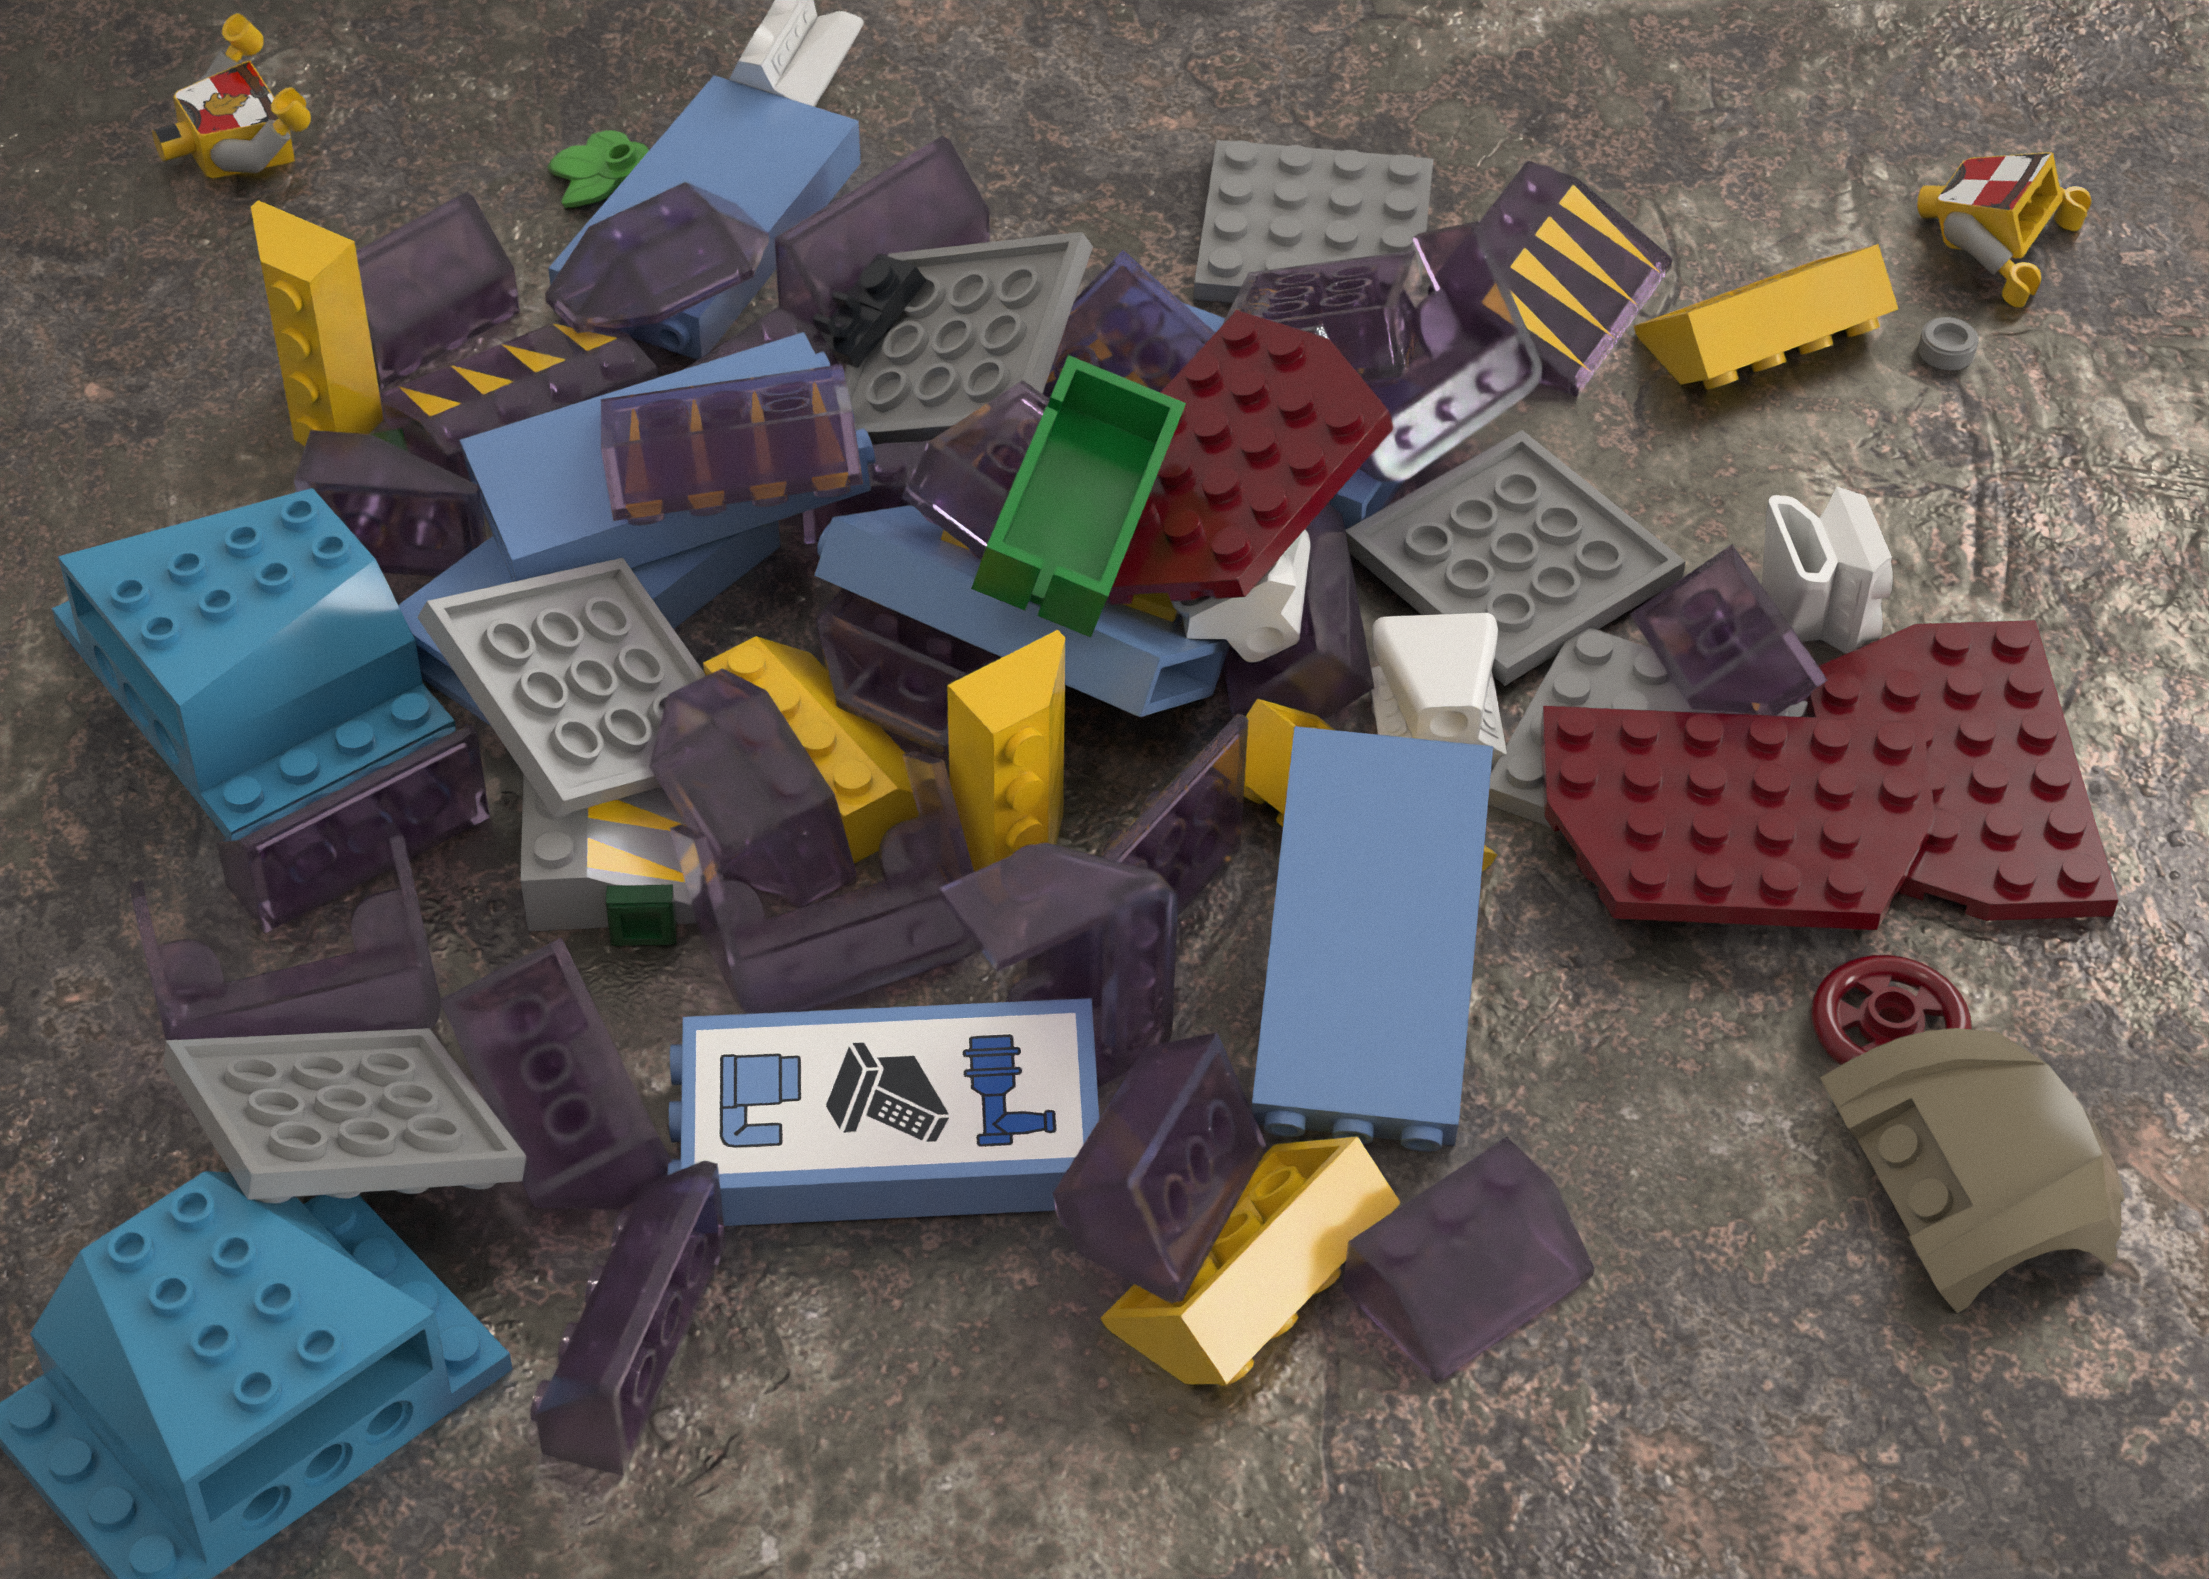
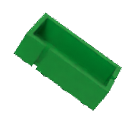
M1068 355L985 548L971 589L1024 611L1029 601L1038 604L1041 607L1037 616L1091 638L1186 403Z

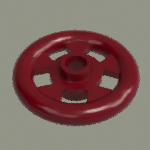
M1870 955L1841 964L1822 980L1814 994L1811 1006L1812 1025L1816 1037L1827 1054L1840 1066L1890 1041L1925 1032V1015L1942 1016L1945 1022V1029L1959 1028L1972 1030L1969 1008L1958 989L1935 969L1916 960L1901 956ZM1890 982H1897L1919 991L1917 996H1915L1906 989L1889 986ZM1853 988H1857L1869 996L1862 1002L1859 1009L1841 1000ZM1858 1027L1861 1034L1871 1043L1859 1047L1844 1031Z

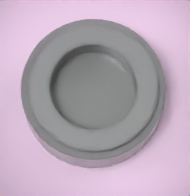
M1952 317L1936 318L1924 325L1918 351L1922 359L1933 367L1943 370H1959L1973 362L1979 337L1976 330L1963 320Z

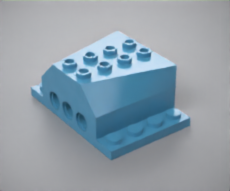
M313 488L58 556L69 601L52 608L56 626L234 849L457 738L455 720L422 683L415 638L376 559Z
M204 1171L79 1251L30 1333L44 1374L0 1402V1448L110 1579H212L513 1370L510 1353L359 1195L346 1199L317 1195L304 1205L297 1197H291L288 1201L282 1203H265L256 1199L248 1200L230 1172Z

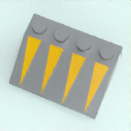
M722 770L555 817L552 816L529 780L523 775L520 881L528 932L608 928L606 890L607 886L673 884L677 924L725 922Z

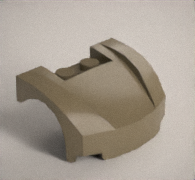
M1951 1028L1925 1031L1901 1037L1878 1046L1820 1077L1847 1128L1860 1143L1911 1235L1909 1239L1936 1288L1957 1313L1969 1307L1979 1292L2003 1272L2024 1260L2051 1251L2078 1249L2091 1253L2107 1267H2110L2116 1260L2118 1252L2115 1244L2122 1235L2121 1202L2125 1200L2120 1175L2100 1129L2082 1104L2047 1063L1999 1032Z

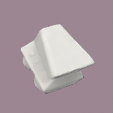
M775 0L748 43L729 80L815 107L843 62L864 21L860 17L844 11L817 17L814 0Z
M1836 487L1820 518L1792 497L1780 495L1770 497L1766 515L1760 608L1769 633L1776 642L1788 644L1823 640L1847 654L1880 639L1883 626L1881 602L1882 598L1889 597L1892 591V556L1866 496Z
M1304 530L1246 597L1216 599L1211 596H1203L1194 600L1171 601L1174 608L1183 617L1186 639H1226L1247 662L1261 661L1296 644L1300 638L1310 553L1308 532Z
M1490 613L1389 616L1381 617L1374 622L1372 641L1380 666L1369 668L1368 673L1372 692L1371 709L1376 718L1378 735L1493 746L1491 769L1495 767L1500 756L1507 755L1492 674L1498 638L1497 623L1493 615Z

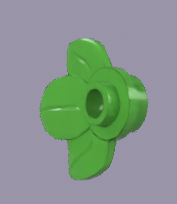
M602 131L592 134L588 138L586 145H574L563 149L551 159L547 168L549 173L571 180L562 198L563 207L583 206L607 198L618 188L649 150L643 143L629 141L627 135L622 132Z

